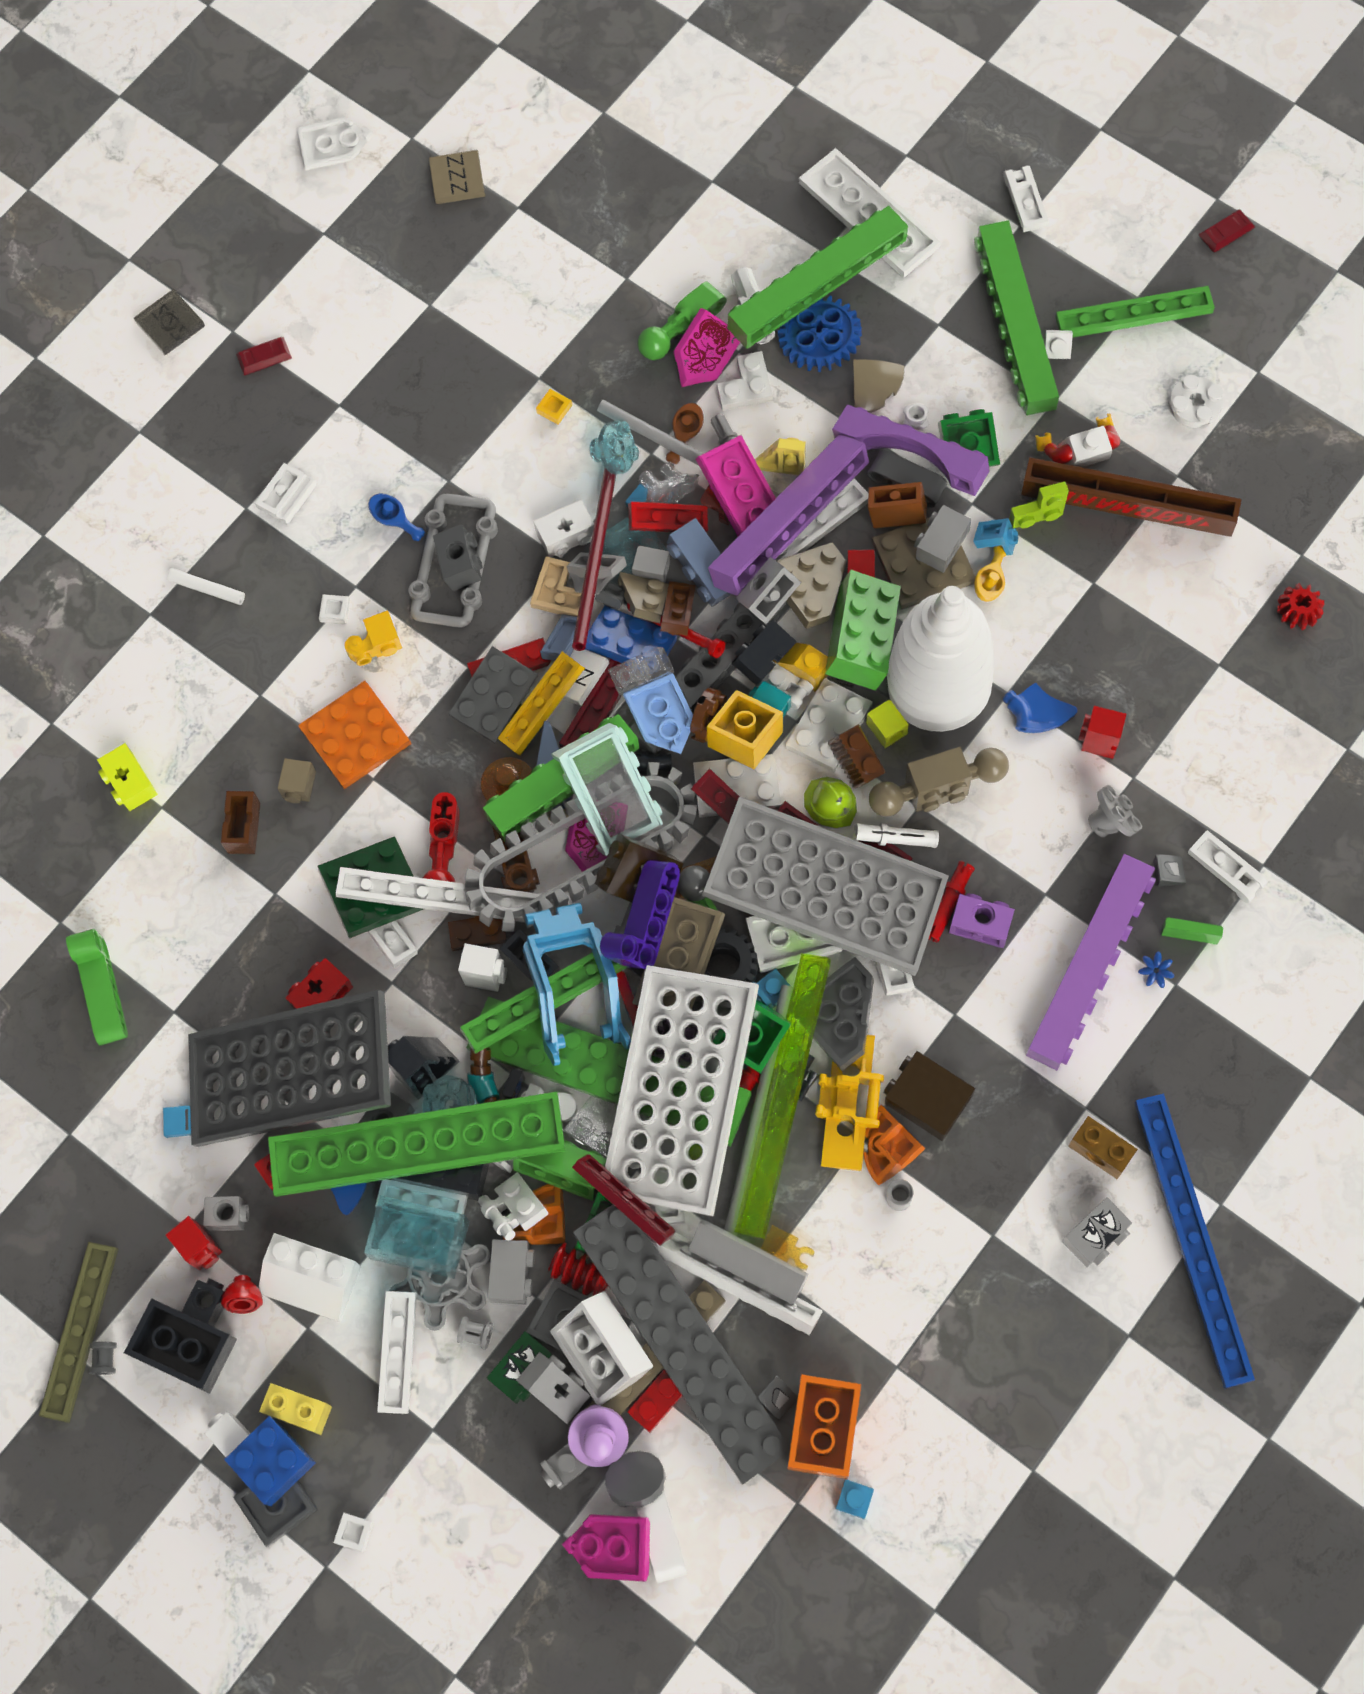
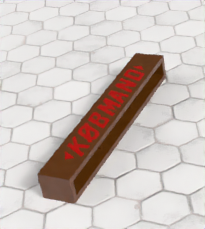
M1031 457L1028 460L1021 493L1022 496L1038 498L1039 488L1065 481L1069 490L1066 500L1067 505L1232 537L1237 525L1242 501L1240 498Z

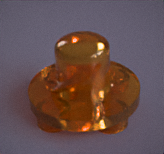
M505 757L492 762L485 769L481 778V790L484 798L488 801L495 795L500 796L508 790L514 781L518 779L523 780L529 776L532 769L524 761L513 757Z

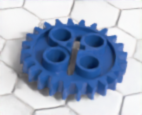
M829 296L826 301H823V298H821L780 326V330H778L780 348L783 349L784 356H789V362L797 361L798 368L807 364L808 371L813 366H817L818 372H821L822 366H826L830 371L833 363L841 367V359L849 361V353L856 354V346L861 344L860 337L862 336L860 318H857L856 310L851 311L849 303L842 306V299H838L835 303L832 302V296Z

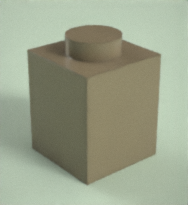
M284 759L278 784V791L284 800L290 803L310 801L316 770L312 763Z

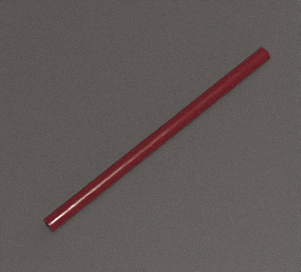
M612 462L606 463L604 467L572 648L577 651L585 650L618 469V466Z

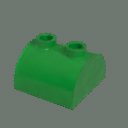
M757 999L744 1064L761 1073L791 1023ZM719 1029L714 1037L713 1043L715 1045L724 1042L726 1034L723 1029Z

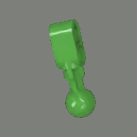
M708 281L703 282L677 304L674 313L668 317L667 324L662 328L649 327L642 331L638 338L640 353L649 360L663 358L670 349V340L677 334H684L700 308L709 311L713 315H717L724 308L727 298Z

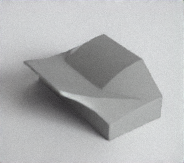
M580 552L567 565L568 573L573 578L576 593H582L589 553ZM602 554L596 595L627 566L624 556Z

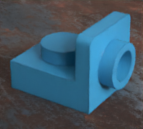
M1009 518L979 522L973 542L977 549L1002 545L1006 555H1012L1015 545L1018 543V532L1015 528L1013 529Z
M776 968L756 983L759 985L757 1000L773 1009L777 1006L781 986H790Z

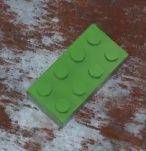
M854 570L849 571L839 586L825 670L826 675L876 691L888 674L901 586Z

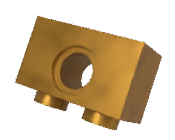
M1087 1116L1068 1146L1115 1179L1119 1178L1138 1150L1089 1116Z

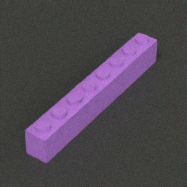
M839 434L708 567L714 587L738 596L770 557L775 560L869 463L865 443Z
M1123 855L1028 1049L1027 1057L1056 1071L1061 1063L1067 1065L1074 1051L1069 1048L1073 1038L1079 1040L1086 1026L1081 1021L1085 1013L1091 1015L1098 1001L1093 996L1097 989L1103 991L1109 978L1105 971L1108 965L1115 966L1121 953L1116 948L1120 940L1126 942L1133 927L1128 925L1132 916L1138 918L1144 906V902L1140 901L1144 892L1150 893L1156 881L1155 878L1151 877L1155 869L1154 867L1129 855Z

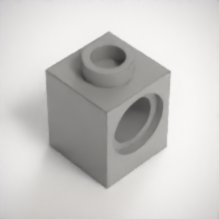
M240 1196L205 1197L203 1226L209 1231L244 1230L245 1222L249 1221L250 1212L249 1205H246V1202ZM228 1207H233L232 1217L228 1220H222V1212Z

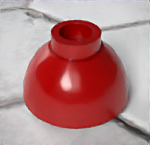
M247 1275L234 1277L233 1283L225 1289L221 1300V1305L224 1309L236 1314L254 1312L263 1304L261 1291L256 1284L251 1282V1277Z

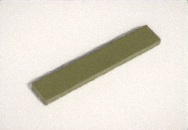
M88 1242L39 1412L40 1417L70 1423L90 1353V1343L93 1342L119 1250L116 1247Z

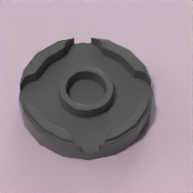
M643 1451L628 1452L609 1466L605 1475V1486L612 1501L619 1506L627 1508L626 1505L640 1508L654 1502L662 1494L666 1473L660 1460L653 1454Z

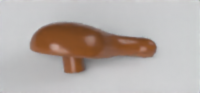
M695 403L685 404L674 415L672 422L674 436L683 443L695 437L703 426L704 415L699 405ZM670 451L666 454L665 459L673 464H678L680 455Z

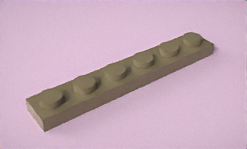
M705 1280L689 1296L706 1323L726 1302ZM647 1343L642 1349L654 1367L638 1381L602 1404V1407L610 1408L622 1416L664 1370ZM593 1400V1401L587 1406V1408H589V1407L592 1406V1405H597V1404H596L595 1401Z

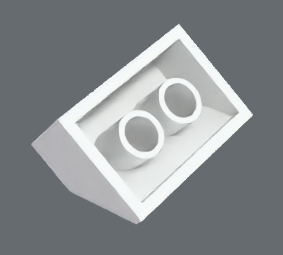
M274 1233L263 1259L259 1290L263 1296L340 1322L361 1266L354 1260Z
M605 1291L581 1301L550 1330L597 1405L601 1406L638 1381L654 1367Z

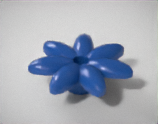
M1159 951L1155 953L1154 960L1143 956V961L1147 967L1140 969L1138 973L1149 975L1146 980V986H1151L1156 980L1159 987L1164 988V978L1172 979L1175 977L1171 971L1166 970L1173 961L1168 959L1162 962V956Z

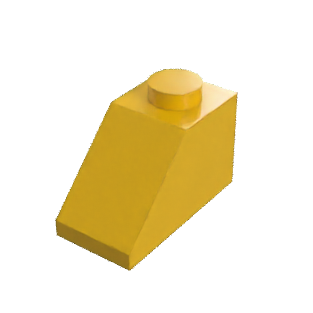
M795 643L777 663L800 679L810 682L814 692L820 687L824 678L828 676L825 674L828 656L809 644Z

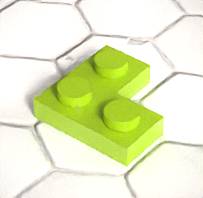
M1066 482L1039 488L1037 501L1011 508L1009 520L1013 529L1018 527L1028 528L1036 522L1043 520L1053 521L1063 515L1069 491Z

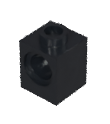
M208 1278L206 1283L197 1279L181 1312L215 1327L223 1311L221 1300L224 1293L222 1291L224 1285ZM207 1294H212V1304L207 1308H202V1298Z

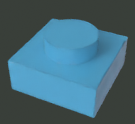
M845 1479L836 1510L865 1520L874 1489Z

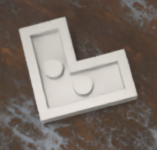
M762 351L737 356L741 378L717 383L722 411L773 401V394Z

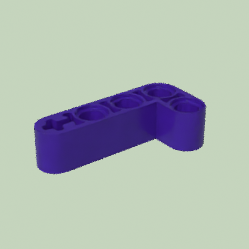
M653 860L647 861L644 864L624 934L608 932L600 941V951L605 958L622 966L646 969L647 965L653 966L655 964L679 882L680 871L677 864Z

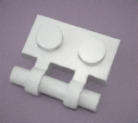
M518 1172L494 1189L499 1196L498 1198L491 1200L487 1195H483L478 1200L483 1215L487 1219H491L494 1230L507 1241L515 1237L513 1229L519 1224L524 1231H527L549 1214ZM508 1208L511 1213L508 1216H502L501 1212Z

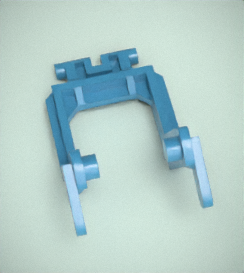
M581 903L557 907L556 915L552 916L550 909L525 914L526 924H533L536 934L527 936V941L523 945V953L538 994L544 1051L553 1066L560 1065L559 1049L565 1048L566 1043L563 1034L557 1035L553 993L541 960L545 952L582 944L591 948L603 981L607 1024L600 1025L601 1036L603 1039L610 1038L613 1044L621 1042L626 1050L630 1048L631 1037L621 1021L618 979L612 961L605 958L600 951V941L603 937L600 929L595 927L594 922L581 924L578 915L583 913Z

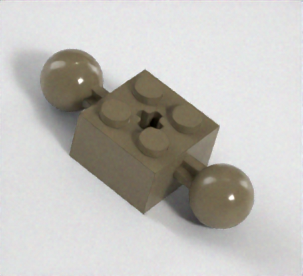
M961 747L907 763L904 785L898 786L890 781L876 784L870 791L869 804L876 814L884 817L897 814L902 809L904 802L909 800L912 801L916 812L922 810L930 812L937 809L940 804L947 802L955 804L964 800L965 796H968L971 780L979 778L987 783L999 782L1008 773L1009 760L1006 754L997 748L983 749L976 755L974 762L967 764Z

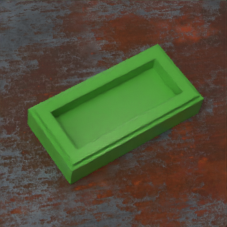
M1170 917L1165 919L1161 931V936L1217 945L1223 935V927L1220 925Z

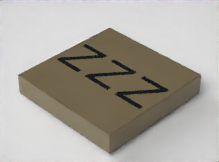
M478 150L429 157L436 204L485 197Z

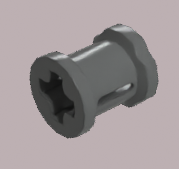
M90 1343L92 1367L89 1368L88 1374L110 1375L116 1373V1368L113 1367V1352L117 1348V1343Z

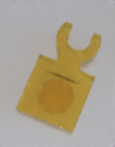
M773 1225L761 1247L762 1250L787 1263L789 1259L793 1260L796 1267L803 1271H807L808 1265L800 1261V1256L808 1254L814 1257L815 1255L814 1250L810 1247H796L799 1240L798 1237Z

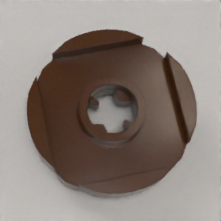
M710 687L701 695L706 697L703 704L697 703L690 727V732L695 734L691 738L701 743L707 742V726L727 702L726 695Z

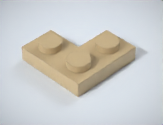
M545 557L530 602L531 608L577 617L581 593H576L574 588L566 587L570 575L567 565L570 562Z

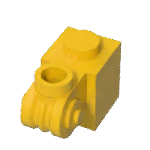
M388 610L363 619L367 629V636L364 640L354 635L347 638L344 644L348 657L356 662L358 666L369 664L372 661V657L391 656L397 650L402 649Z

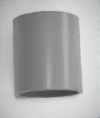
M903 1179L891 1182L886 1194L887 1204L897 1211L907 1209L914 1195L912 1185ZM895 1189H903L906 1191L908 1198L902 1202L896 1201L892 1197V1192Z

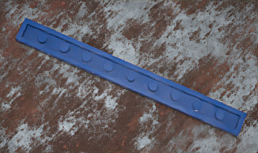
M1164 1093L1136 1100L1134 1104L1223 1387L1225 1389L1255 1381L1254 1374Z

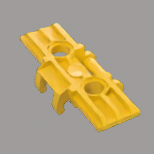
M867 1035L865 1054L850 1065L855 1066L859 1070L858 1075L853 1077L843 1075V1071L833 1061L830 1077H827V1074H819L818 1084L821 1086L815 1115L817 1118L826 1120L821 1167L862 1171L866 1128H879L880 1121L877 1120L880 1084L884 1082V1075L871 1073L875 1035ZM859 1084L869 1085L865 1118L856 1116ZM843 1121L851 1123L854 1128L853 1133L850 1136H841L837 1131L839 1123Z

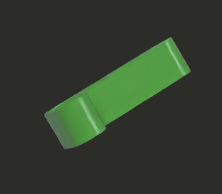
M94 928L67 936V948L71 958L78 965L90 1021L98 1045L101 1046L127 1038V1027L104 938Z

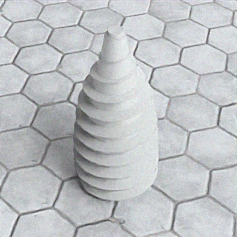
M948 586L941 593L931 595L916 605L902 623L892 647L887 674L890 700L908 723L920 729L943 732L962 727L974 720L982 712L991 694L994 672V646L990 627L981 609L973 601L965 597L960 588Z

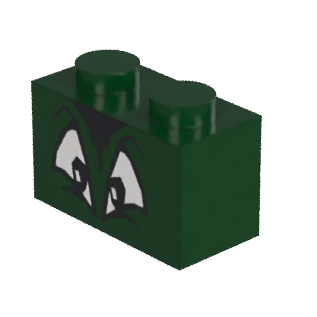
M524 1332L486 1379L515 1404L520 1400L525 1402L531 1393L516 1380L539 1352L548 1359L553 1354L527 1332Z

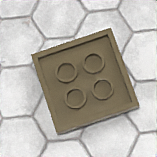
M930 517L926 518V523L907 525L872 537V544L889 582L901 586L898 602L901 610L917 605L931 595L941 593L948 586H956L962 589L973 585L976 576L962 545L944 573L916 559L917 548L914 545L920 533L925 534L928 530L927 524Z

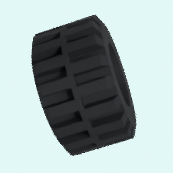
M721 927L710 959L719 954H727L734 957L739 962V968L732 976L726 979L750 983L754 981L756 983L758 960L752 942L748 943L747 937L743 933L741 936L737 935V930L731 928L729 933L726 932L725 927ZM705 970L704 975L712 976Z

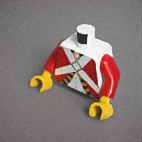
M1110 413L1103 419L1096 417L1097 428L1071 435L1057 446L1052 443L1051 433L1047 432L1043 437L1035 435L1037 451H1044L1053 462L1077 467H1085L1110 459L1112 450L1120 445V437L1114 427Z

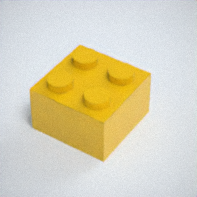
M736 690L707 726L708 747L755 769L783 733V712Z

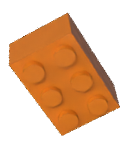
M801 1374L788 1470L848 1480L861 1384Z

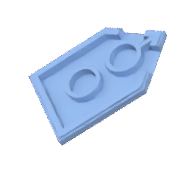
M671 673L624 693L623 697L644 741L681 754L690 734L693 714L674 674Z

